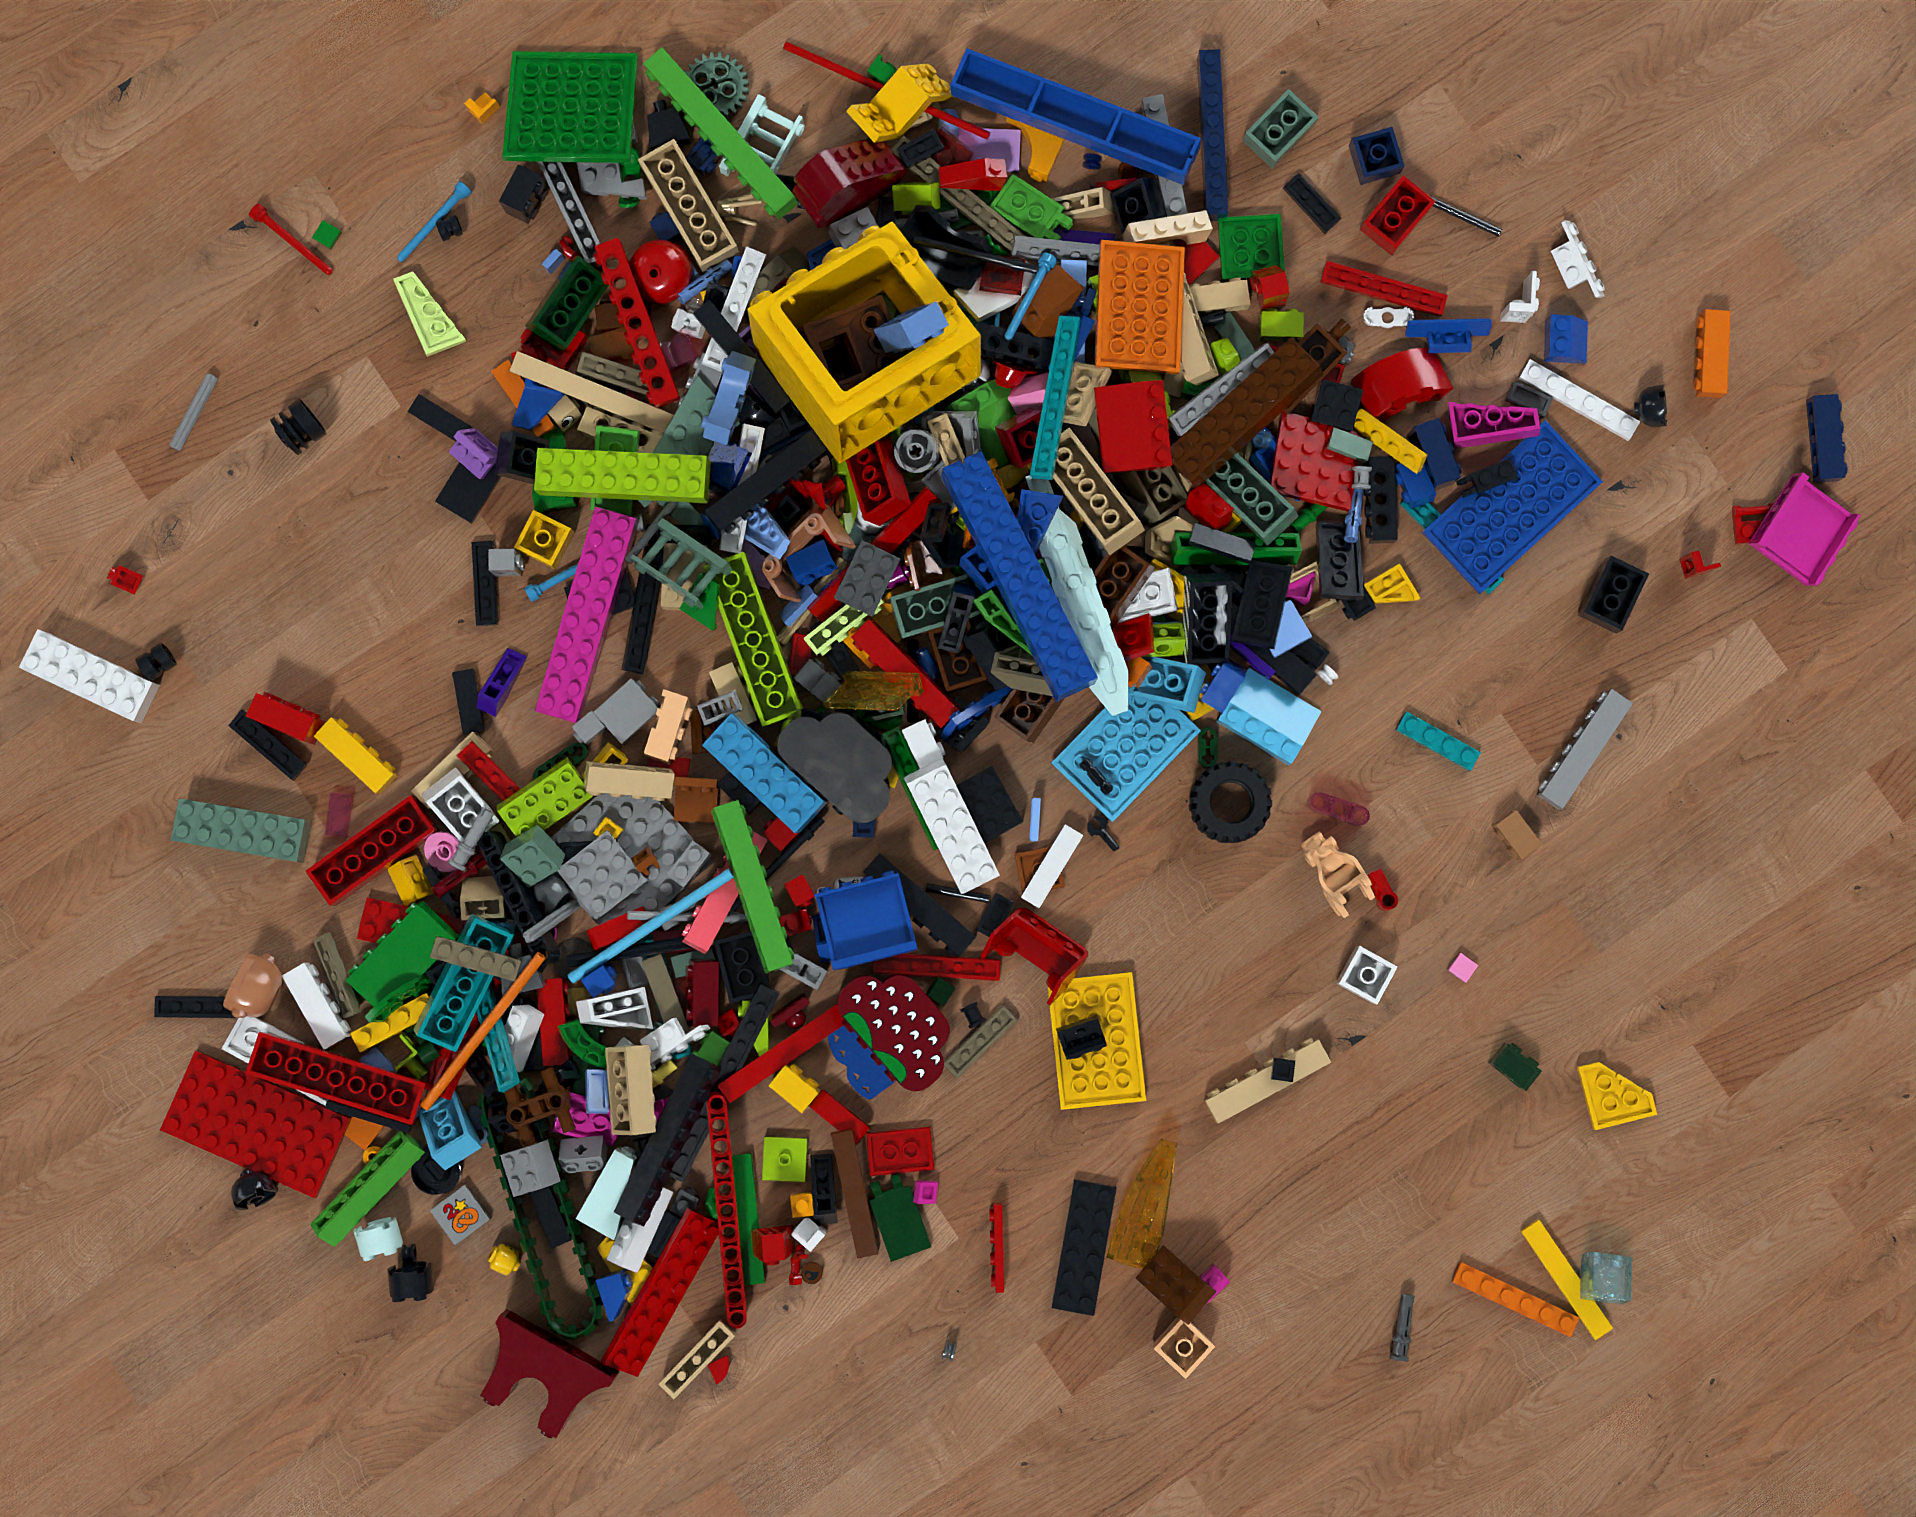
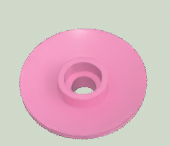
M436 832L430 835L424 845V853L428 862L434 868L437 867L441 872L455 871L457 868L449 864L448 860L449 858L452 859L458 849L459 840L447 832Z

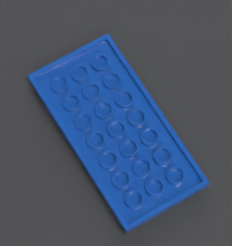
M1546 420L1540 424L1539 436L1525 438L1501 460L1511 459L1518 476L1517 479L1480 494L1476 493L1465 498L1461 496L1422 532L1478 594H1481L1603 482Z

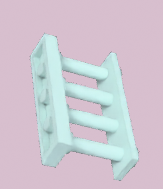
M758 94L738 133L746 142L750 135L754 136L755 134L781 148L776 158H773L751 147L766 164L771 166L770 169L777 174L796 137L802 135L805 125H803V117L800 115L793 122L769 110L766 98ZM765 116L790 129L786 140L758 127L757 123L760 117L763 118ZM723 158L719 169L722 174L729 176L731 171L724 164L723 161L725 159Z

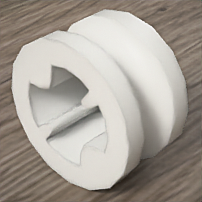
M1326 664L1323 666V670L1317 672L1329 685L1333 684V679L1339 678L1335 671Z

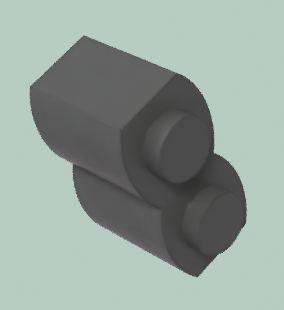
M808 658L792 678L824 705H827L842 687L839 683L841 679L832 671L829 674L824 671L825 665L816 658L813 661Z

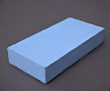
M1033 798L1031 800L1029 840L1032 842H1038L1041 798Z

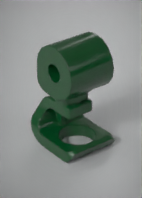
M414 1024L407 1028L406 1031L417 1038L420 1045L416 1048L420 1059L427 1064L441 1056V1051L437 1044L416 1036L413 1030L416 1025Z

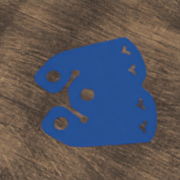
M843 1025L828 1036L830 1049L835 1059L847 1066V1078L852 1087L861 1096L871 1100L894 1082L884 1073L886 1070L884 1065L878 1066L870 1057L872 1051L868 1047L864 1050L857 1042L856 1038L859 1036L855 1031L850 1033ZM834 1034L839 1037L837 1043H835ZM839 1050H845V1057L842 1056V1053L839 1052ZM853 1073L860 1075L858 1081H856V1076ZM862 1087H869V1093Z

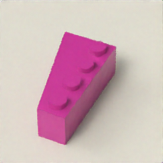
M1448 402L1454 449L1540 435L1537 408L1497 407V405L1482 406L1472 403L1456 404V402Z

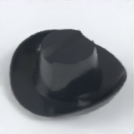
M429 1147L424 1148L425 1153L411 1168V1177L415 1186L422 1192L431 1195H439L450 1191L455 1187L460 1178L461 1169L459 1162L444 1170L431 1157Z

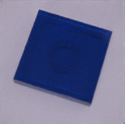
M730 440L728 445L714 441L708 455L711 461L710 479L732 491L738 486L752 453Z

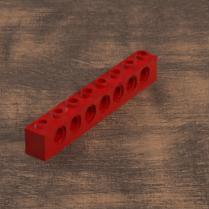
M617 237L594 246L596 253H593L596 263L597 265H602L604 270L601 273L604 284H609L611 292L608 293L613 305H617L619 310L616 316L620 325L624 324L627 331L623 333L627 344H632L634 352L631 353L635 365L639 364L642 372H639L640 379L643 385L647 384L649 392H646L650 404H654L659 408L680 400L679 392L643 297L631 272L630 263L621 240ZM611 260H618V266L615 269L608 268ZM618 280H626V285L624 288H616V282ZM627 299H632L634 302L630 309L623 307V303ZM634 319L641 320V325L637 329L631 328V322ZM641 339H648V346L640 349L638 347L639 341ZM648 359H656L654 368H646ZM657 378H662L664 380L663 386L659 389L654 388V381Z

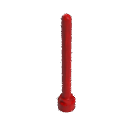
M260 203L253 206L249 212V217L255 222L259 221L266 224L326 275L332 274V268L271 219L264 206Z

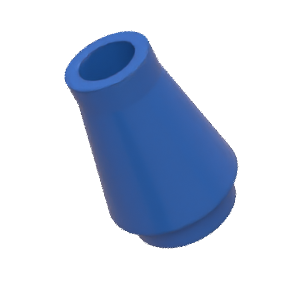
M928 648L917 650L918 665L932 679L940 675L939 667Z

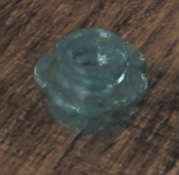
M1263 429L1252 439L1254 445L1258 449H1267L1272 442V434L1268 430Z

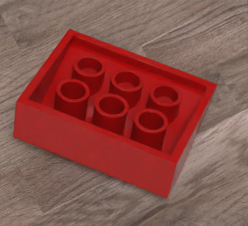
M1163 380L1095 387L1094 394L1103 472L1118 473L1158 470L1172 466Z

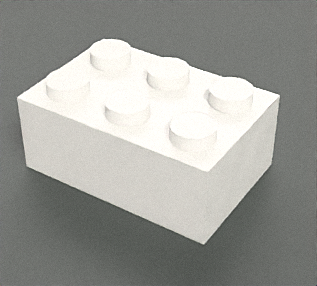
M456 767L422 793L425 802L460 842H463L482 807L494 813ZM495 813L484 832L499 822Z

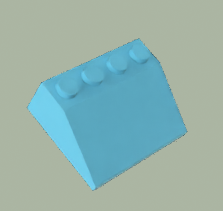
M1248 668L1245 679L1216 722L1289 766L1302 748L1321 711Z

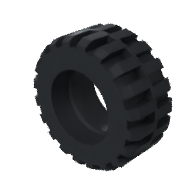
M1229 761L1211 766L1194 782L1189 795V811H1191L1193 823H1196L1197 829L1201 833L1206 834L1209 839H1214L1220 843L1232 844L1252 838L1264 828L1267 819L1271 815L1270 808L1272 807L1273 800L1270 798L1272 793L1266 785V779L1258 774L1259 771L1248 767L1245 763L1240 764L1236 763V761ZM1236 783L1242 786L1249 795V811L1238 822H1224L1218 819L1211 809L1210 800L1212 793L1221 784Z

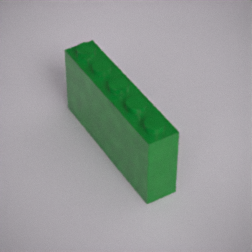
M424 901L417 905L413 903L405 911L408 915L403 920L399 918L391 926L393 931L389 935L385 933L377 941L378 947L375 950L371 948L364 954L362 964L360 966L355 964L348 972L350 976L346 979V982L373 1007L395 989L417 977L423 976L425 971L431 968L437 961V959L430 958L436 935L454 941L460 936Z

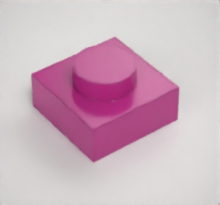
M916 1181L913 1202L917 1204H936L938 1182Z

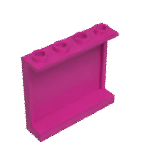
M1793 473L1748 544L1805 586H1817L1823 581L1828 567L1835 562V556L1838 551L1845 546L1850 532L1857 527V521L1861 515L1849 513L1807 481L1809 476L1805 473Z

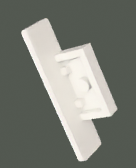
M1567 220L1561 222L1569 242L1555 248L1551 253L1567 288L1571 289L1588 280L1595 297H1604V285L1600 279L1597 280L1594 274L1596 268L1591 260L1588 261L1586 257L1587 249L1584 243L1580 242L1577 237L1579 232L1576 225Z
M672 1018L640 1040L641 1044L649 1045V1050L651 1051V1071L656 1069L655 1065L661 1062L662 1064L672 1059V1054L676 1051L681 1052L689 1047L688 1043L691 1041L702 1039L706 1035L705 1032L710 1029L709 1025H700L688 1034H685L677 1018Z

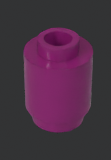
M899 562L886 590L889 588L894 589L908 582L909 574H911L910 567L906 566L903 562Z

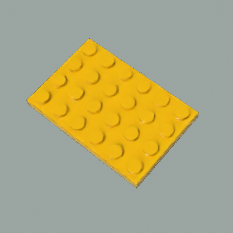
M1132 972L1074 978L1067 989L1049 1005L1060 1109L1146 1101ZM1047 986V988H1048V997H1050L1052 991H1051V990L1049 989V987ZM1097 1015L1107 1046L1097 1052H1089L1079 1058L1067 1060L1056 1028Z

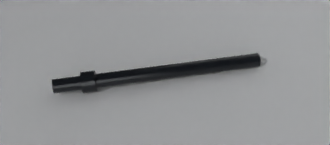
M915 235L913 242L914 244L1009 267L1012 268V271L1016 272L1021 270L1036 274L1038 266L1024 263L1021 259L1014 258L1012 260Z
M820 816L808 828L805 827L800 832L801 835L765 869L767 874L765 881L807 840L810 841L815 836L814 833L825 823ZM739 896L731 907V910L734 912L742 905Z

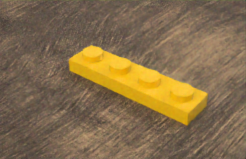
M1360 409L1357 412L1353 427L1357 432L1361 433L1362 436L1417 474L1422 470L1427 457L1426 453L1365 410Z

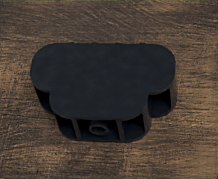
M832 705L821 714L812 709H799L783 722L779 730L777 748L780 756L786 761V767L792 772L797 771L802 776L801 780L810 787L812 785L818 790L817 794L825 801L828 799L838 814H844L850 820L857 823H868L875 820L886 809L890 800V785L887 776L892 767L891 748L887 740L853 709L845 705Z

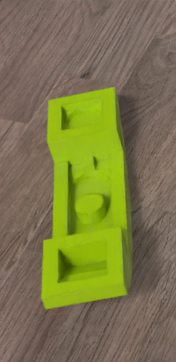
M833 457L831 460L833 477L837 475L846 486V489L843 491L845 513L838 520L849 535L856 520L858 499L846 460L839 464Z

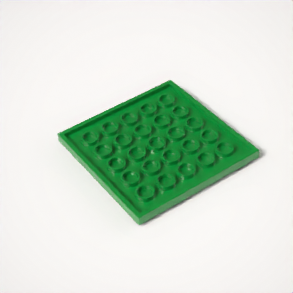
M512 51L502 152L503 161L630 163L638 54Z

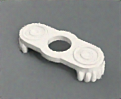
M1370 307L1365 310L1363 320L1368 326H1382L1383 328L1407 326V322L1414 319V313H1412L1413 311L1410 308L1407 309V307H1404V309H1393L1390 307L1373 309ZM1390 312L1393 315V321L1391 323L1383 322V313Z

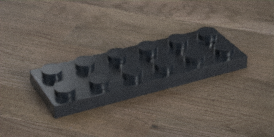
M1074 1179L1051 1308L1094 1316L1117 1187Z

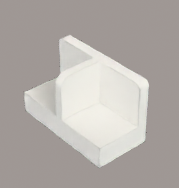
M806 1217L793 1230L791 1235L811 1252L825 1236L827 1230Z

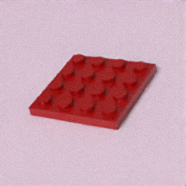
M1282 412L1280 414L1269 484L1281 496L1347 512L1351 509L1354 491L1351 486L1354 484L1355 472L1352 469L1358 465V460L1326 449L1334 426L1314 422L1309 417L1293 413L1287 415L1285 412ZM1338 428L1362 438L1361 433L1357 432L1354 428L1353 431Z

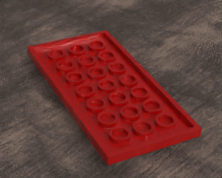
M195 1051L160 1131L253 1172H263L271 1180L312 1198H317L352 1118L326 1109L325 1106L269 1081L245 1074L246 1071L205 1053Z

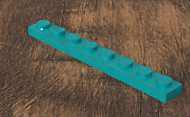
M1059 316L1030 471L1032 479L1053 480L1081 326L1080 317Z

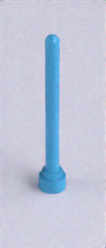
M459 181L454 186V194L398 254L397 259L400 262L405 261L435 228L436 221L442 220L460 199L463 200L469 197L472 191L465 184Z
M1042 253L1038 260L1039 269L1005 333L1007 340L1013 338L1046 272L1054 268L1057 259L1053 255Z
M578 563L538 585L530 584L524 587L531 602L538 600L543 591L575 575Z

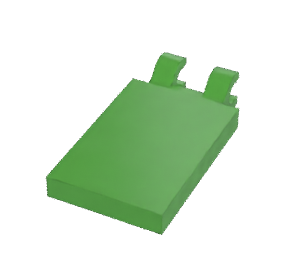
M1014 174L1011 175L990 205L1007 222L1030 237L1060 240L1061 236L1053 232L1058 224L1067 231L1073 226V219L1063 214L1064 206Z

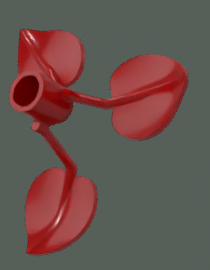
M837 475L826 483H813L808 480H803L802 482L800 480L797 482L792 481L789 483L797 495L801 496L804 500H807L809 495L822 510L827 509L824 497L827 500L831 498L828 505L832 507L834 502L838 500L837 495L846 489L844 482ZM826 530L819 534L820 538L824 539L829 547L841 552L844 550L838 544L833 543Z

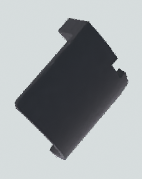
M916 205L900 232L910 245L918 251L920 258L938 281L961 289H972L987 262L914 244L913 242L915 235L992 254L993 250L985 237L971 235L962 230L957 233L949 228L950 223L933 206Z

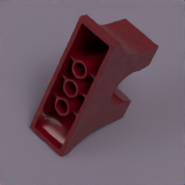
M506 1309L495 1322L500 1337L499 1355L495 1368L480 1396L484 1398L483 1401L491 1406H500L517 1388L519 1380L535 1378L541 1381L548 1391V1403L540 1415L537 1428L541 1430V1434L544 1436L557 1438L563 1431L578 1403L590 1393L604 1387H610L620 1371L604 1365L597 1358Z

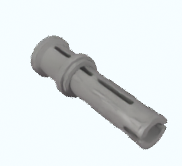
M482 807L463 842L458 843V849L452 859L449 858V864L465 871L467 861L471 855L475 854L474 848L494 816L492 811Z

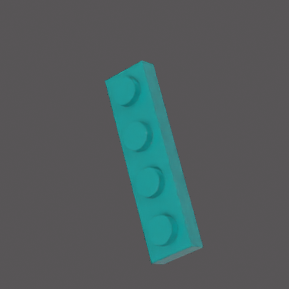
M1407 711L1395 730L1469 772L1473 769L1481 754L1478 750Z

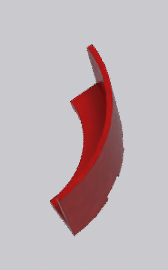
M1428 347L1409 349L1388 356L1362 370L1351 380L1354 387L1364 389L1361 402L1366 412L1380 422H1385L1396 413L1406 409V404L1416 401L1419 404L1428 401H1440L1454 389L1436 353H1428Z

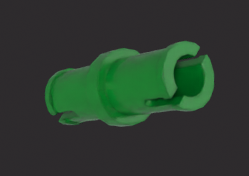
M1313 503L1309 508L1302 510V514L1289 525L1293 532L1300 533L1308 524L1314 523L1317 520L1316 517L1328 507Z

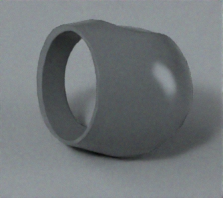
M549 875L534 885L533 896L537 905L542 902L544 903L545 915L549 916L568 902L571 891L560 877Z

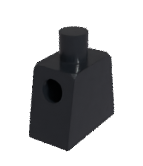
M665 100L655 101L653 103L655 112L647 115L651 150L653 151L675 139L679 147L691 144L689 135L677 110L674 107L667 109Z

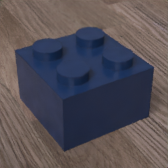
M1393 127L1354 137L1349 144V150L1360 185L1398 175L1405 166Z

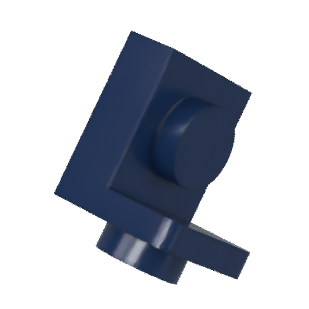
M1089 288L1087 294L1081 292L1070 311L1078 312L1088 317L1097 291Z

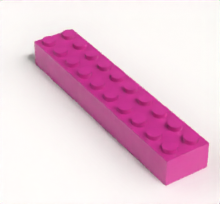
M599 507L594 508L536 704V712L577 723L581 719L626 569L627 561L624 559L631 551L639 520Z

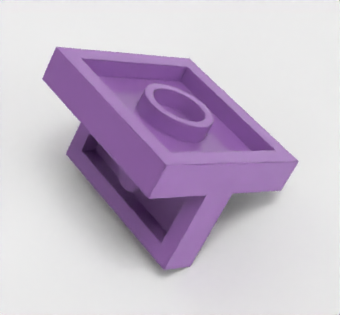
M476 428L458 430L454 435L457 441L449 453L478 479H484L496 463L498 447Z

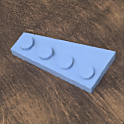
M759 506L753 511L754 515L747 520L744 538L780 560L791 541L766 506L763 508Z

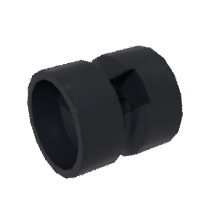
M162 642L151 648V653L145 652L135 659L141 672L150 681L161 676L163 670L168 671L177 665L173 654Z

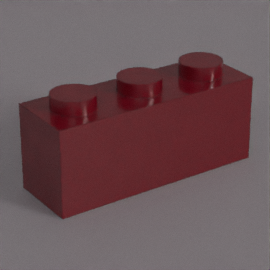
M689 959V965H686L685 969L686 978H689V986L685 988V997L688 1000V1008L685 1009V1019L692 1027L700 1025L718 1026L719 962L715 959Z

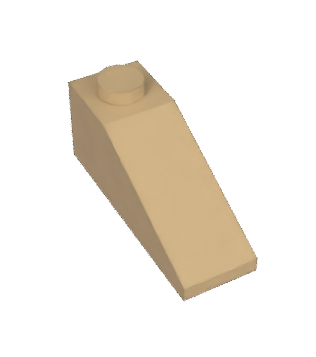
M1103 187L1051 198L1065 207L1063 214L1071 219L1094 218L1114 213L1110 196L1113 192Z

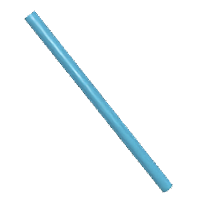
M728 868L567 975L572 983L580 980L733 879L732 871Z

